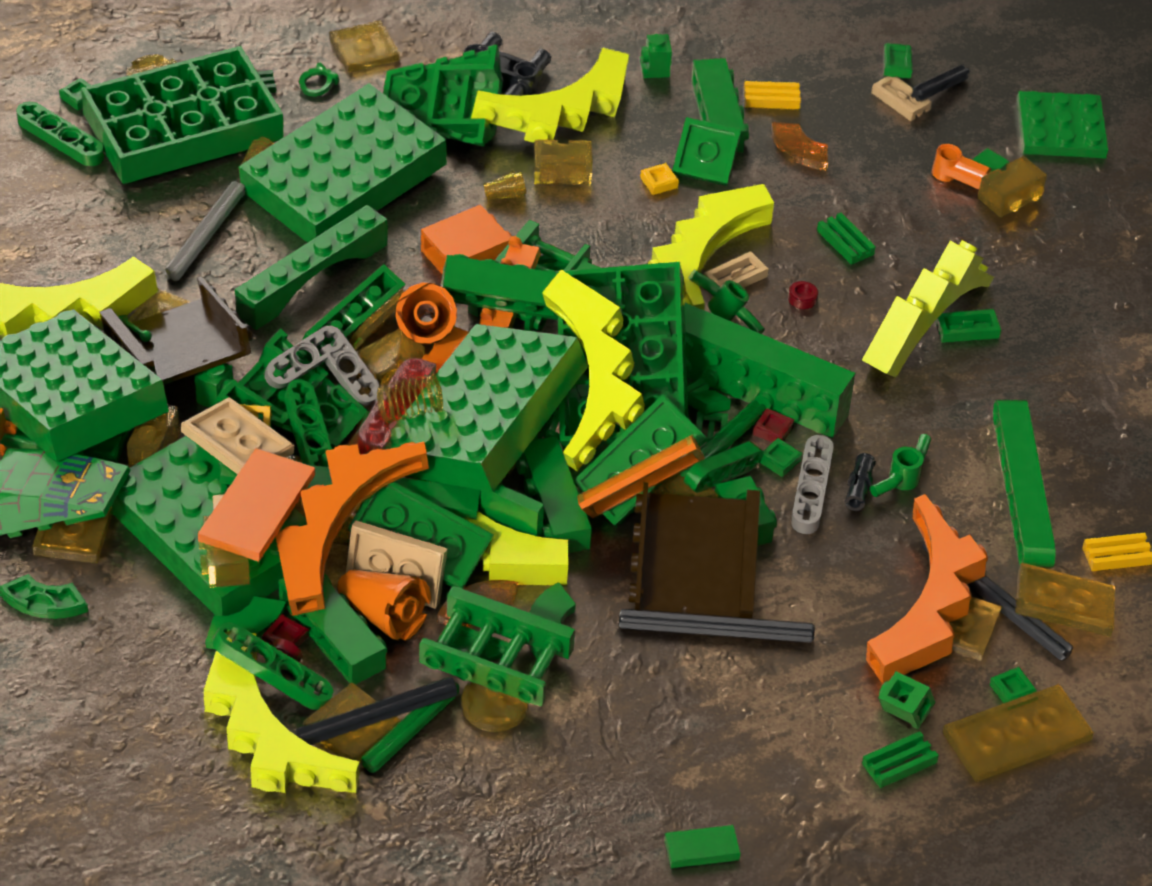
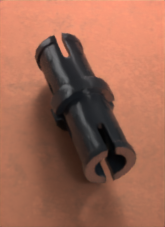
M867 453L859 454L856 457L854 470L850 473L847 481L849 489L844 502L846 507L854 511L864 508L867 492L870 490V486L873 485V478L871 476L876 461H874L875 458Z

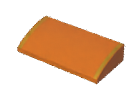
M690 435L577 496L578 503L581 509L593 519L635 497L636 493H642L644 482H648V489L693 466L698 461L705 459L694 436Z

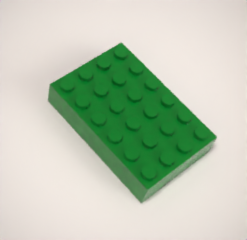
M241 46L81 88L83 114L96 138L103 144L104 152L122 184L277 142L284 138L283 113Z
M368 83L240 165V182L244 184L245 194L308 243L366 205L378 211L447 165L446 139Z
M680 262L564 271L620 307L623 326L620 332L615 337L611 336V338L631 350L634 367L631 374L622 381L642 394L645 405L644 412L664 393L688 418L684 277ZM558 316V335L577 337L566 322ZM581 345V348H582V350H583L584 356H585L586 361H587V363H588L586 353H585V351H584V349H583V347H582V345ZM589 364L559 404L560 444L563 451L577 432L586 409L590 388ZM615 424L614 432L607 440L601 441L596 448L595 454L602 453L625 429Z
M74 309L63 311L52 319L35 323L24 331L17 334H9L0 340V408L4 409L7 419L56 462L169 412L162 379Z
M475 324L379 444L378 448L386 450L400 447L408 442H424L429 469L404 477L494 492L587 369L588 363L578 338Z
M184 436L130 467L131 471L109 511L215 616H228L238 613L247 607L254 596L264 598L279 589V580L284 578L276 536L259 562L198 541V532L214 510L213 495H224L230 485L220 483L223 463L189 437ZM295 506L280 530L291 525H307L305 513Z

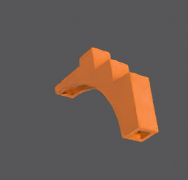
M408 442L400 447L386 450L375 449L362 455L359 453L358 444L350 446L340 445L326 451L332 484L326 486L314 485L307 490L300 491L307 525H291L280 530L276 535L292 616L325 609L323 592L325 565L334 539L349 516L363 501L379 489L404 476L429 469L424 442Z
M926 494L914 499L913 520L923 535L929 554V578L919 599L909 612L889 630L867 642L866 661L882 684L887 680L890 681L896 671L905 675L952 653L955 634L950 623L968 615L971 592L967 584L985 577L988 556L984 547L981 544L977 545L970 534L959 538L956 529L953 526L949 527L943 519L939 506L932 504Z

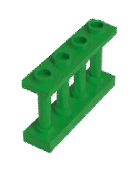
M452 586L447 595V616L451 618L436 642L422 638L419 643V662L431 669L449 673L461 680L471 681L494 692H501L518 698L524 703H531L541 707L545 702L546 682L542 678L555 655L566 659L570 658L574 650L575 629ZM463 623L481 628L467 653L449 647ZM493 633L512 639L498 664L480 658ZM524 644L542 650L529 675L511 669Z

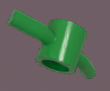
M694 269L688 279L713 296L707 305L714 315L729 321L737 316L749 329L760 334L765 331L761 323L744 307L749 300V296L741 285L732 280H727L720 287L712 279Z
M921 434L916 448L904 446L896 449L892 456L889 478L870 486L871 494L877 497L895 488L911 490L917 487L920 482L923 461L927 454L931 437L927 434Z

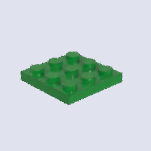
M1018 91L1017 107L1023 154L1107 158L1108 145L1101 95Z

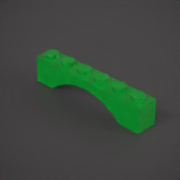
M366 205L235 289V306L239 318L255 330H258L278 317L295 293L323 269L345 259H367L387 246V218Z

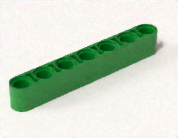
M995 400L993 422L1019 566L1021 568H1053L1056 556L1055 542L1027 400Z

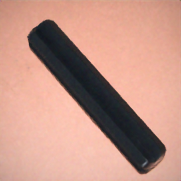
M961 64L912 87L911 98L921 102L968 79L970 70Z

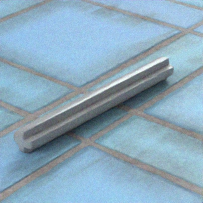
M237 181L230 183L165 268V276L168 279L178 281L245 194L243 183H238Z

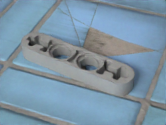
M823 435L811 436L805 444L791 519L793 529L801 534L814 533L820 525L834 448L831 439ZM816 449L822 450L821 458L815 457ZM817 469L822 472V475L812 476L807 471ZM804 492H814L818 497L816 499H808L802 494ZM804 510L810 511L809 520L803 519Z

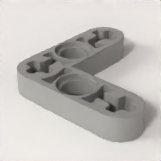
M334 326L322 327L280 354L268 364L264 372L265 379L270 386L284 388L291 381L299 379L325 362L342 387L362 406L371 405L380 393L378 381L343 333ZM325 336L335 339L333 347L327 344L318 351L317 346L323 342ZM307 350L310 352L312 362L310 364L300 363L296 358L297 351ZM342 359L351 360L355 365L354 372H343L339 367V361ZM290 362L292 368L287 370L284 379L281 376L275 377L273 375L276 370L275 367L281 370ZM360 373L362 375L358 381L355 380L352 384L350 381ZM361 386L363 388L368 386L371 388L369 396L367 394H359L358 391Z

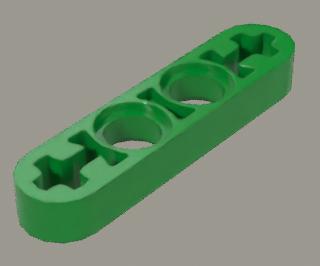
M23 102L17 107V121L22 128L85 166H96L104 160L103 144L80 128L36 102ZM45 126H56L54 129H44ZM66 138H76V139H77L76 141H73V142H65V141H63V140L66 139Z
M293 380L286 389L284 402L303 464L316 466L320 459L319 466L328 467L326 451L331 450L332 447L315 390L305 380ZM307 415L313 419L314 423H305L300 420L299 416ZM306 440L317 441L321 448L310 447Z
M748 441L698 461L685 475L684 483L694 492H702L714 487L715 484L729 481L750 472L760 462L764 452L752 441Z
M230 622L223 623L213 636L212 643L217 652L312 710L323 709L332 698L333 687L324 677L241 626ZM227 637L231 638L232 642L228 641ZM251 652L261 654L266 662L260 663L252 657ZM280 670L289 671L293 675L294 681L285 679Z

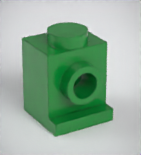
M669 34L647 35L646 46L641 47V56L639 57L642 78L670 77L672 49Z
M224 363L199 372L195 376L196 400L198 404L210 408L219 403L216 401V397L233 380L231 365Z
M897 671L890 681L884 682L878 697L884 711L911 723L916 729L920 728L936 703L930 687Z

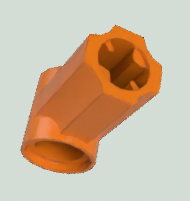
M942 144L937 148L932 167V175L936 179L943 182L955 179L980 191L985 186L991 171L989 167L962 156L961 150L952 144Z

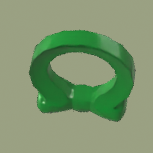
M318 62L315 68L305 71L299 79L301 91L311 97L324 95L332 88L333 83L338 85L340 82L339 75L327 69L321 62ZM325 75L327 77L326 84L320 89L311 90L305 86L306 81L312 76Z
M556 409L544 424L539 439L557 436L560 441V434L555 431L559 423V409Z

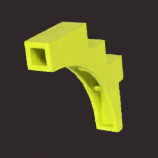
M602 47L598 61L585 76L560 90L544 94L525 96L499 95L478 90L471 119L486 118L490 124L525 132L524 140L552 147L557 126L583 132L589 111L615 117L621 99L629 54Z
M760 184L699 196L698 209L694 211L695 218L676 222L675 234L671 237L672 244L653 247L652 260H649L648 264L680 262L684 277L685 303L702 310L705 308V302L699 286L688 279L694 269L701 273L708 259L718 248L732 238L751 229L772 223L774 201L765 185Z
M963 240L959 245L949 241L934 271L931 272L923 268L907 299L896 297L862 361L887 375L897 377L920 339L948 306L971 289L980 286H990L994 277L986 273L988 267L981 263L984 258L975 254L978 248Z
M132 257L115 269L99 276L67 285L21 287L0 283V337L3 339V337L9 334H17L30 328L35 323L45 322L63 311H71L73 309L90 323L103 330L100 311L111 308L117 316L128 315L158 292L155 271L137 258Z
M560 270L542 294L546 306L562 318L578 337L589 364L590 388L586 409L577 432L563 451L567 465L578 471L583 464L586 465L592 460L596 448L601 441L607 440L612 435L615 424L626 430L631 423H634L644 413L645 405L642 394L622 381L631 374L634 367L631 350L611 338V336L615 337L623 326L620 307L568 273Z
M479 511L477 512L476 519L464 518L494 534L493 540L481 558L483 560V571H489V584L554 585L559 582L561 586H567L568 540L542 538L518 532L496 523Z
M227 637V640L232 642V639ZM216 651L203 690L205 712L214 713L219 716H230L227 726L228 749L236 750L240 753H254L250 766L252 788H258L266 792L286 793L288 783L292 782L301 786H316L332 789L337 792L347 791L356 793L359 785V761L332 755L309 745L291 733L271 713L260 695L254 674ZM251 652L252 657L256 660L257 652Z

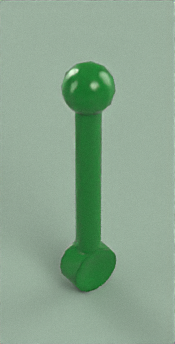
M127 315L118 316L126 327L140 335V339L143 342L151 340L152 334L150 331L142 330L131 323Z

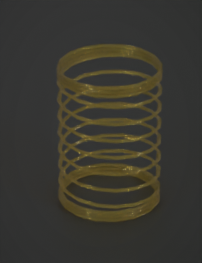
M430 373L423 377L418 376L416 379L411 378L409 381L404 379V381L408 382V391L404 381H397V383L400 382L402 384L401 391L397 383L391 382V384L395 385V394L390 387L391 384L379 385L377 388V400L384 421L389 424L393 423L395 419L398 422L399 416L402 420H405L406 414L411 419L413 414L418 417L419 411L422 415H425L426 410L431 414L432 407L435 412H441L444 405L443 395L436 375ZM431 377H432V379H433V381H434V383H435V386H436V389H437V393H436L434 384H433V382H432V380H431ZM418 378H421V380H422V381H421V388H420V386H419V384H418V382H417V379H418ZM411 379L415 381V391L410 383ZM423 382L428 392L431 412L428 411L425 403ZM416 383L422 395L424 403V414L422 413L418 403ZM431 384H432L433 389H434V391H435V395H436V399H437V405H436L435 400H434V397H433ZM403 386L409 398L411 417H409L405 407ZM410 386L416 398L418 415L415 414L412 407ZM396 387L402 398L405 412L404 419L399 411ZM383 390L386 394L389 404L390 420L387 417L384 407ZM390 390L392 391L394 399L396 401V406L398 410V420H396V418L394 417V405L390 394Z

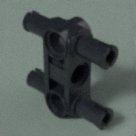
M489 32L481 44L468 45L464 52L475 50L477 53L488 50V46L492 45L500 47L502 45V38L495 32ZM538 49L532 59L527 61L499 51L503 85L502 92H505L503 95H536L538 83L543 77V70L551 62L550 59L552 57L550 53L545 49Z

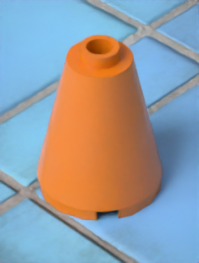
M422 282L410 286L401 294L396 305V322L401 332L408 339L420 344L436 343L447 337L453 330L457 319L456 304L445 288L436 284ZM425 316H428L432 319L429 322L421 321V319Z
M349 570L341 576L337 585L338 593L346 596L351 608L392 639H410L418 632L426 619L427 614L422 612L425 603L430 604V588L425 580L418 577Z

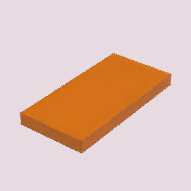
M255 448L198 532V541L259 562L301 498L300 491L306 490L314 478L315 467Z

